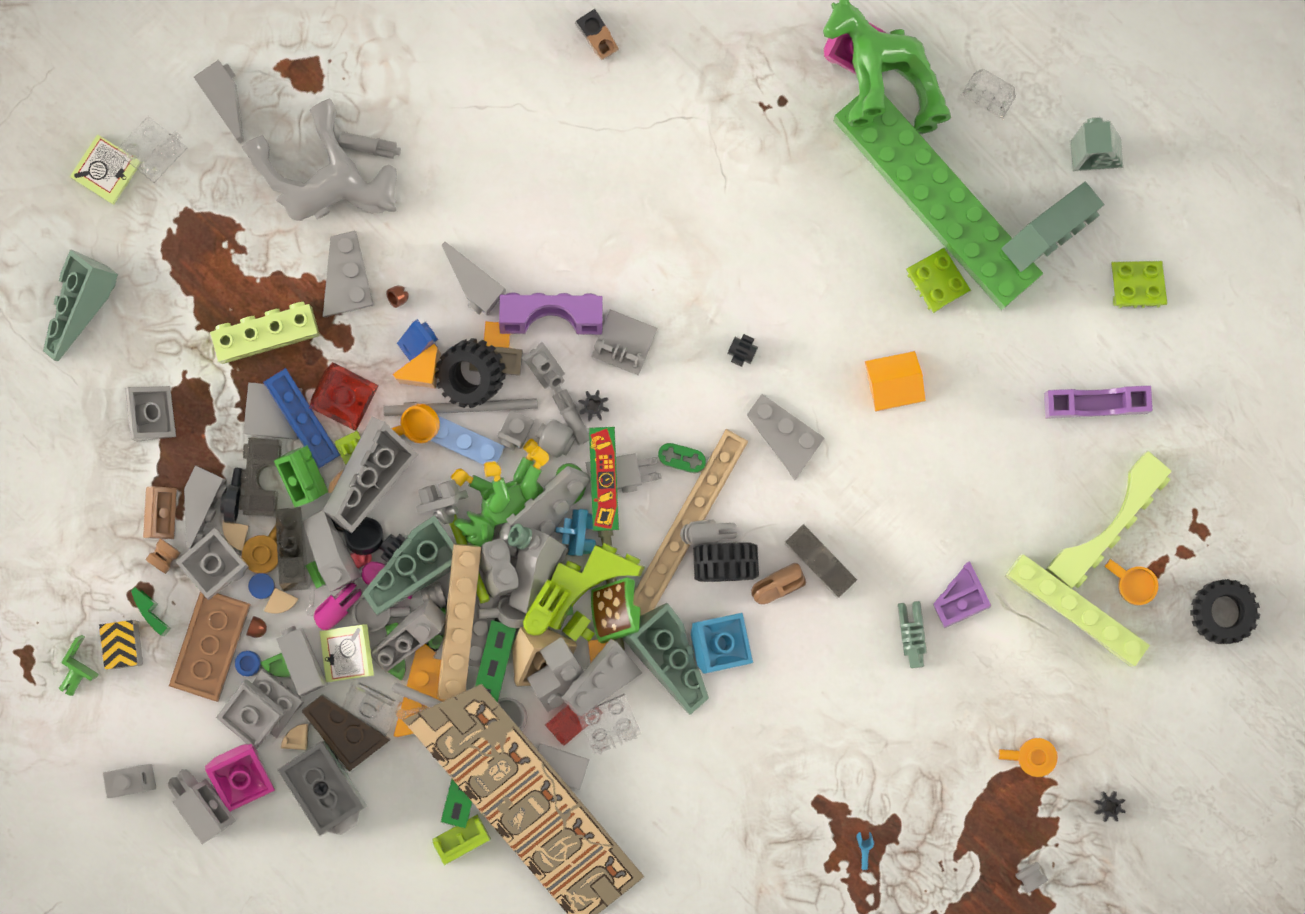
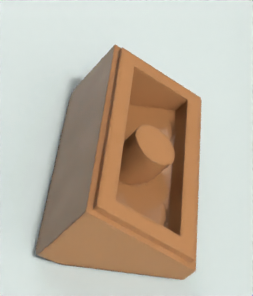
M146 487L144 538L174 539L177 488Z

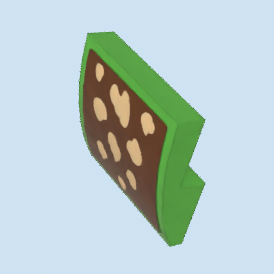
M627 577L591 590L592 619L598 642L603 644L611 639L615 640L639 632L640 607L633 605L635 580Z

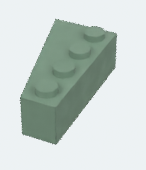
M1085 181L1030 222L1001 249L1019 271L1022 272L1043 254L1048 257L1059 247L1057 243L1060 246L1073 237L1071 232L1074 235L1079 233L1086 227L1084 222L1088 225L1100 216L1097 211L1105 204Z

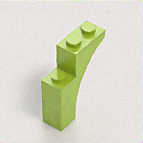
M603 543L602 547L599 545L594 546L583 572L580 571L582 566L567 560L566 564L558 563L551 579L552 583L540 605L544 604L556 584L561 588L549 607L550 611H552L564 590L570 593L549 627L561 630L570 607H573L581 596L597 584L619 576H641L645 566L639 564L641 559L630 554H626L623 557L616 553L617 548Z

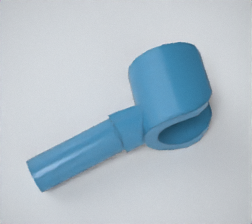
M861 832L857 834V841L862 853L861 869L867 870L869 850L874 846L871 832H869V838L865 841H862Z

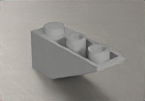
M197 466L194 467L184 488L186 547L190 549L205 536L206 533L203 532L207 522H212L217 511L214 509V506L218 499L221 500L222 494L226 493L228 488L225 485L227 480Z
M431 599L427 600L411 612L371 651L372 659L385 672H388L439 634L445 623L446 615Z

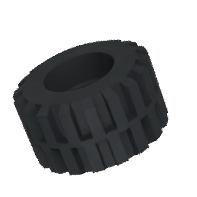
M471 338L468 341L465 339L441 355V360L436 364V368L439 370L435 372V378L440 381L437 383V387L444 390L442 393L444 398L447 396L451 398L450 403L455 404L459 402V407L465 408L468 405L469 408H474L477 405L484 404L502 388V381L506 377V373H503L502 370L506 367L505 363L500 362L501 354L498 353L496 355L494 352L496 348L493 345L486 346L487 341L484 340L477 343L476 338ZM462 361L469 362L477 368L480 374L479 385L471 384L463 377L461 372Z
M754 543L701 544L693 548L694 579L697 581L753 580L759 577L758 545Z
M1222 579L1208 583L1203 586L1204 588L1198 590L1195 594L1197 595L1191 603L1193 610H1190V616H1193L1194 621H1192V624L1198 628L1197 632L1200 636L1203 635L1206 637V640L1215 642V644H1232L1248 638L1251 635L1250 632L1256 629L1258 625L1256 621L1260 619V613H1258L1257 608H1260L1259 602L1256 603L1255 593H1251L1249 591L1250 588L1246 584L1242 585L1237 580ZM1219 597H1229L1237 604L1238 618L1234 625L1230 627L1219 626L1212 617V605Z

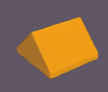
M435 344L431 345L393 373V376L400 384L436 389L437 378H435V372L438 371L436 364L440 361V351Z
M915 351L865 361L875 411L926 401L923 374Z

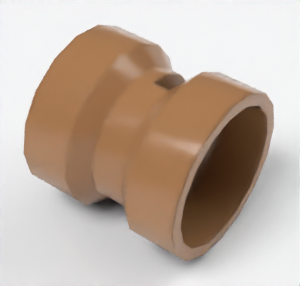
M160 538L156 544V550L149 553L145 560L166 574L171 568L170 563L176 560L181 552Z

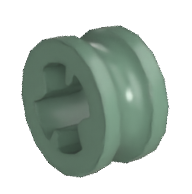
M515 524L509 532L508 544L516 546L521 550L525 549L531 541L532 530L528 527H523L521 524Z

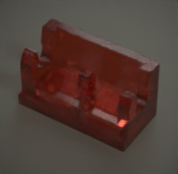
M567 705L545 726L565 746L603 711L596 705L582 716H579Z

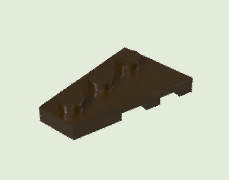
M323 694L301 711L349 772L390 741L389 737Z

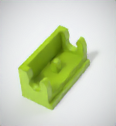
M477 814L468 819L466 829L455 826L433 838L432 843L443 864L446 865L486 843L491 838Z

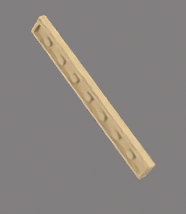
M728 429L724 431L634 592L633 605L640 607V616L655 609L690 544H686L681 539V529L690 522L705 520L748 443L747 440Z

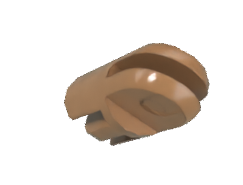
M792 563L754 584L751 589V595L754 597V600L758 604H768L805 586L806 579L800 565Z

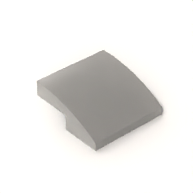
M248 383L243 434L298 440L297 435L266 386L259 383Z

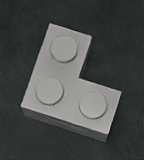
M562 637L540 650L548 665L527 677L547 712L565 702L562 699L563 695L584 672Z

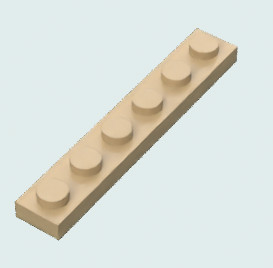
M454 544L437 694L439 699L447 700L466 691L481 553L480 546Z

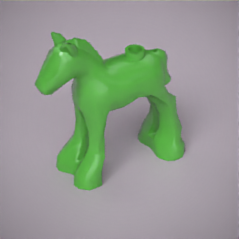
M839 0V3H831L833 11L823 29L824 37L834 39L840 35L849 34L854 47L852 63L859 83V99L848 113V124L850 126L862 127L871 124L874 117L885 113V90L882 72L889 70L898 72L915 88L919 99V111L914 121V128L918 133L933 132L937 129V124L951 119L950 110L946 106V100L939 89L936 74L930 69V63L925 55L924 46L916 37L905 35V31L902 29H896L890 33L879 32L869 24L859 9L854 7L849 0Z

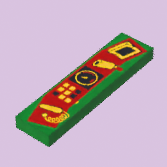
M615 427L589 428L593 531L619 530Z

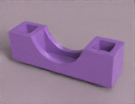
M513 292L500 295V334H526L529 326L535 320L544 316H558L567 320L573 326L576 334L602 335L603 296H597L592 293H587L583 296H574L568 293H560L558 295H545L543 293L520 295Z
M1129 386L1103 390H1048L1044 393L1046 419L1149 414L1153 411L1151 386Z

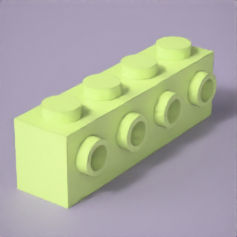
M298 302L290 305L289 310L280 312V309H274L265 312V317L256 319L255 316H249L241 319V323L231 326L230 323L216 326V331H212L210 334L218 362L225 364L319 337L320 334L310 304L305 305L304 302Z

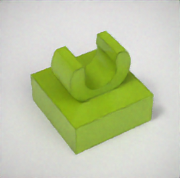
M358 431L334 441L345 465H347L361 438Z
M579 611L575 612L562 629V632L574 641H577L581 635L589 642L595 635L594 632L587 628L591 620Z

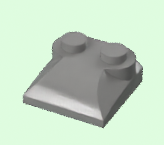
M216 528L211 530L176 561L208 600L232 581L241 579L249 567Z

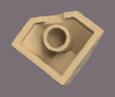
M520 627L512 645L515 685L531 686L527 677L548 665L540 652L544 647L562 637L574 654L577 644L550 629H546L541 635L533 636L528 634L524 627Z

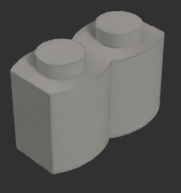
M502 538L484 543L481 546L479 567L485 574L484 582L487 592L492 598L510 594L518 587V575L510 563V551L507 544Z

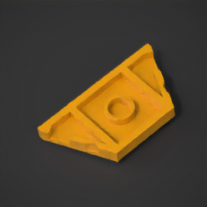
M425 643L415 651L407 687L443 702L445 699L437 698L441 660L433 658L436 652ZM403 697L394 737L414 734L403 719L430 707Z

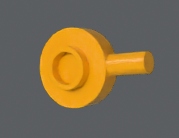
M414 404L403 412L400 421L401 425L391 429L399 436L405 435L412 442L426 443L437 435L440 421L437 413L430 406Z
M1109 559L1105 564V568L1120 578L1118 589L1121 597L1126 602L1132 605H1144L1155 598L1158 592V580L1151 570L1140 566L1125 570L1112 559Z
M1042 738L1027 740L1022 744L1019 751L999 749L998 759L1018 761L1021 769L1034 777H1042L1051 773L1058 760L1057 751L1053 744Z

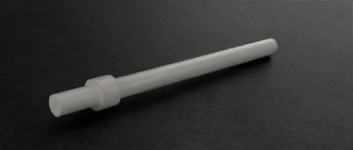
M537 398L486 401L484 404L477 405L474 408H469L468 405L465 408L459 407V402L455 404H425L430 406L437 414L538 409ZM404 402V405L383 406L384 416L402 415L406 409L414 405V402Z

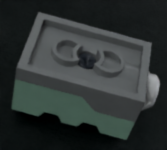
M321 741L278 769V772L319 836L327 832L342 835L357 825L359 812L367 807V805L325 741Z

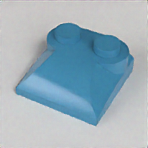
M743 613L692 623L691 639L696 663L703 674L753 663Z

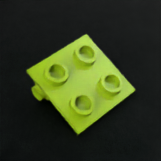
M945 248L938 250L906 269L908 272L907 277L917 286L915 290L921 292L919 296L924 297V301L928 306L927 309H931L933 313L971 291Z
M1162 261L1111 262L1115 294L1113 296V306H1118V308L1131 306L1137 308V306H1141V308H1145L1146 305L1160 308V305L1168 304Z

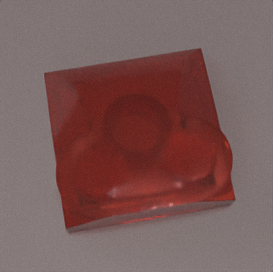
M332 362L324 371L312 395L309 408L357 431L379 385Z

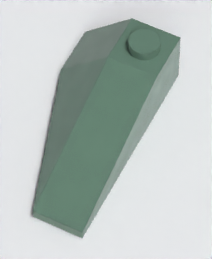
M665 603L640 616L639 632L622 638L681 707L691 715L709 699L700 670L696 667L692 655L694 654L692 647L688 644L684 624L670 605Z

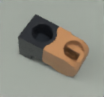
M596 9L575 21V25L582 32L601 61L619 50Z

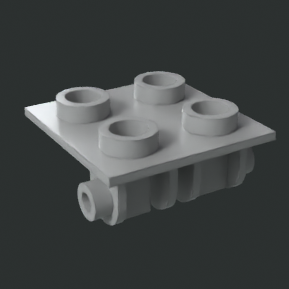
M610 309L602 328V335L597 339L591 357L639 375L657 328Z
M262 669L252 684L286 712L270 732L275 738H278L296 710L304 702L301 696L295 695L289 690L288 686L282 685L283 682H278L270 676L271 673H267Z

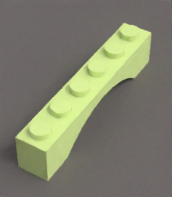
M1149 451L1145 452L1128 471L1125 499L1112 523L1091 541L1061 550L1046 570L1071 589L1074 586L1079 588L1088 577L1085 575L1087 570L1091 566L1095 569L1104 559V556L1101 555L1107 547L1112 549L1121 539L1118 535L1124 527L1128 530L1137 520L1135 514L1140 508L1145 510L1154 500L1151 495L1158 488L1161 491L1171 480L1168 475L1172 471Z
M1024 554L1018 557L1005 575L1006 578L1081 628L1130 667L1137 665L1150 646Z

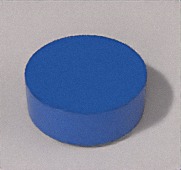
M258 573L250 579L248 588L251 595L255 598L266 599L272 595L275 589V582L271 576Z
M243 651L235 659V668L243 676H253L261 669V658L253 651Z

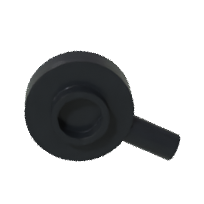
M234 468L231 485L229 484L227 492L222 494L220 513L224 514V523L236 524L241 499V483L244 473L242 468Z
M365 517L352 533L340 527L332 520L336 530L344 533L348 549L355 554H372L379 549L384 541L382 526L373 518Z

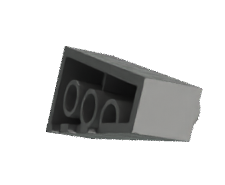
M371 417L323 511L340 527L352 533L418 454L384 421Z

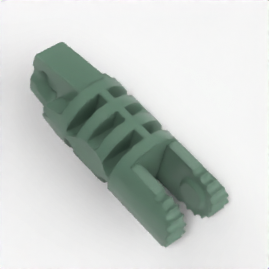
M914 601L912 604L914 622L910 623L905 603H898L904 656L908 655L910 668L912 669L924 667L923 654L927 653L920 601Z

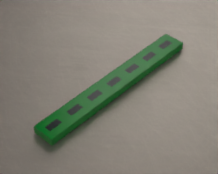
M491 620L475 687L482 684L498 703L517 628H511L501 622ZM452 778L441 823L466 829L473 802Z

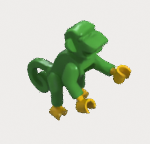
M532 438L523 447L528 455L522 457L513 476V481L505 483L504 478L500 477L501 468L494 461L484 463L485 476H494V480L491 482L476 475L470 476L461 468L456 469L451 475V479H454L460 487L467 481L469 482L468 486L480 491L482 496L480 514L467 511L470 520L458 518L454 521L455 526L462 531V535L465 536L469 543L481 547L484 543L492 541L496 525L508 523L506 519L512 514L517 515L525 508L524 504L530 498L534 500L544 492L543 487L537 480L542 472L540 468L548 462L549 455ZM566 463L558 468L556 476L567 466L582 470L573 463ZM586 486L581 492V494L578 496L574 504L577 503L583 497L586 490Z

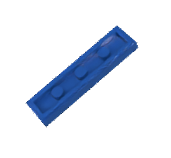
M286 368L263 382L302 445H308L318 469L340 456V453Z

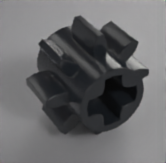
M743 334L741 339L736 336L734 337L727 353L733 356L732 363L741 367L744 362L751 364L758 349V346L753 345L755 338Z
M599 390L596 391L595 395H590L586 391L587 398L585 401L578 400V403L584 405V409L580 410L579 413L580 415L587 413L589 422L592 420V417L596 416L601 421V413L603 411L609 412V409L603 405L608 401V397L601 399L599 397ZM590 400H594L595 403H601L598 405L597 412H594L593 409H587L590 406Z
M390 534L379 547L384 552L380 557L388 563L406 538L401 534L397 537Z
M1102 791L1101 796L1103 798L1100 801H1093L1095 804H1098L1099 808L1094 814L1102 813L1104 815V822H1107L1109 817H1112L1117 822V815L1119 813H1126L1124 809H1121V804L1125 802V799H1116V791H1113L1111 796H1107ZM1107 800L1115 802V806L1112 807V813L1104 810V807L1107 806Z

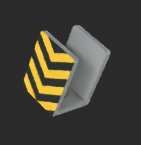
M128 620L99 624L105 669L143 665L138 621Z

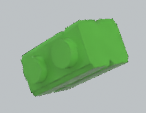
M308 445L292 450L274 460L294 507L310 503L328 493L324 479L319 472Z

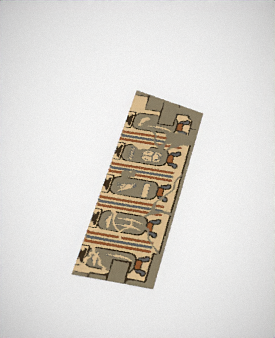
M482 684L403 719L405 724L567 914H599L645 877Z

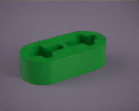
M666 443L658 451L659 461L663 465L685 472L698 473L704 469L706 459L702 452L678 444ZM669 448H673V453L680 455L681 458L680 460L672 458L670 462L665 461L666 456L662 455L663 451H668ZM693 455H698V460L702 461V464L696 465L695 469L690 468V463L683 461V458H692Z

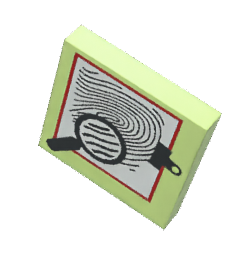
M97 134L70 175V178L114 205L141 162Z
M367 624L320 631L326 682L374 676Z

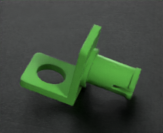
M83 635L74 639L61 662L70 670L59 686V689L62 692L67 690L65 694L69 696L75 694L83 677L92 681L99 675L73 658L85 638Z

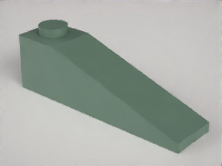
M73 250L69 251L59 281L63 282L60 297L55 296L54 300L56 315L49 322L43 352L54 361L61 359L107 301L116 285L118 277L116 272Z
M435 515L410 532L400 548L395 551L385 567L380 570L362 593L376 615L381 614L451 572L454 543Z

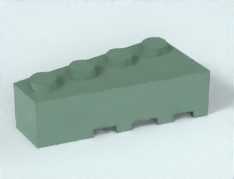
M1100 117L1087 119V122L1083 123L1070 141L1073 171L1123 168L1121 137L1110 121H1103V118Z

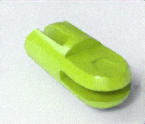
M549 579L546 580L523 620L525 631L533 636L541 635L546 631L570 593L564 590L552 611H550L549 607L561 588L556 584L544 604L540 605V601L552 583Z

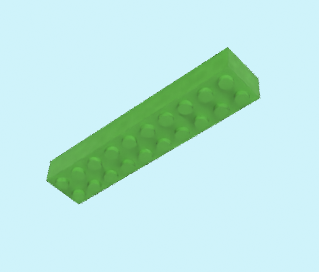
M885 94V113L874 117L871 124L862 127L850 126L848 124V113L858 101L859 95L835 115L833 121L1002 311L1039 279L1043 272L1034 262L1022 272L1019 271L1001 249L1012 237Z

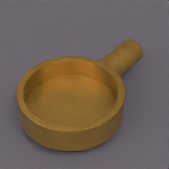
M278 520L268 536L257 535L250 538L244 544L242 558L249 566L248 569L257 574H266L273 571L279 565L281 549L276 541L287 527L285 523Z

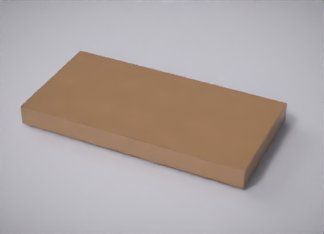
M200 591L169 683L170 687L219 702L251 604L219 593L208 600Z

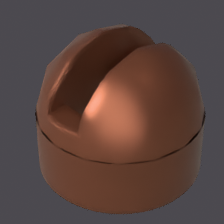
M397 285L386 291L387 299L393 307L398 308L407 302L409 293L408 291L404 292L405 287Z
M253 616L246 635L253 638L262 637L267 631V625L263 619Z

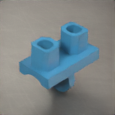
M573 509L572 519L564 518V527H556L555 533L563 534L562 544H569L568 555L570 556L591 554L596 545V540L585 539L586 529L593 530L592 514L588 513V510Z

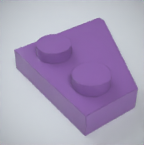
M970 561L963 566V569L933 604L944 629L991 607L989 599Z

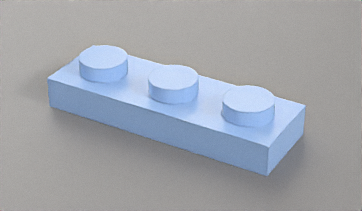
M438 416L440 428L437 435L430 441L482 465L485 462L494 461L498 463L505 446Z

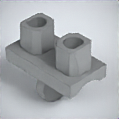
M543 342L538 344L536 349H532L529 354H525L522 357L544 389L550 386L552 390H555L564 383L565 380L562 377L565 374Z
M454 479L438 485L442 497H438L435 485L418 490L422 504L416 506L418 514L437 509L433 516L435 515L443 524L452 523L454 514L458 513V508L456 506L452 507V505L458 503V500L468 498L466 490L459 492Z

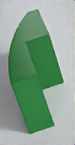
M134 587L131 592L140 613L160 636H165L171 628L152 613L158 603L140 588Z

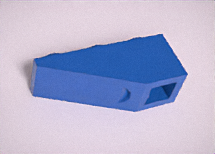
M416 319L397 344L409 361H411L439 339L426 321L421 324Z

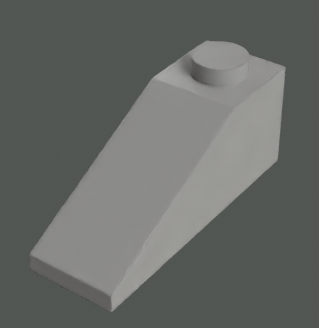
M217 60L195 75L194 79L240 144L244 139L237 87L232 80L236 75L228 64L223 66Z
M444 241L442 247L467 300L470 301L468 306L479 315L482 311L488 315L500 300V295L506 293V289Z
M323 510L302 521L317 568L330 592L341 589L362 577L332 520Z
M531 528L532 538L529 545L523 550L519 549L515 569L518 575V587L511 592L509 601L511 607L526 614L546 580L550 578L566 548L551 536L534 528Z

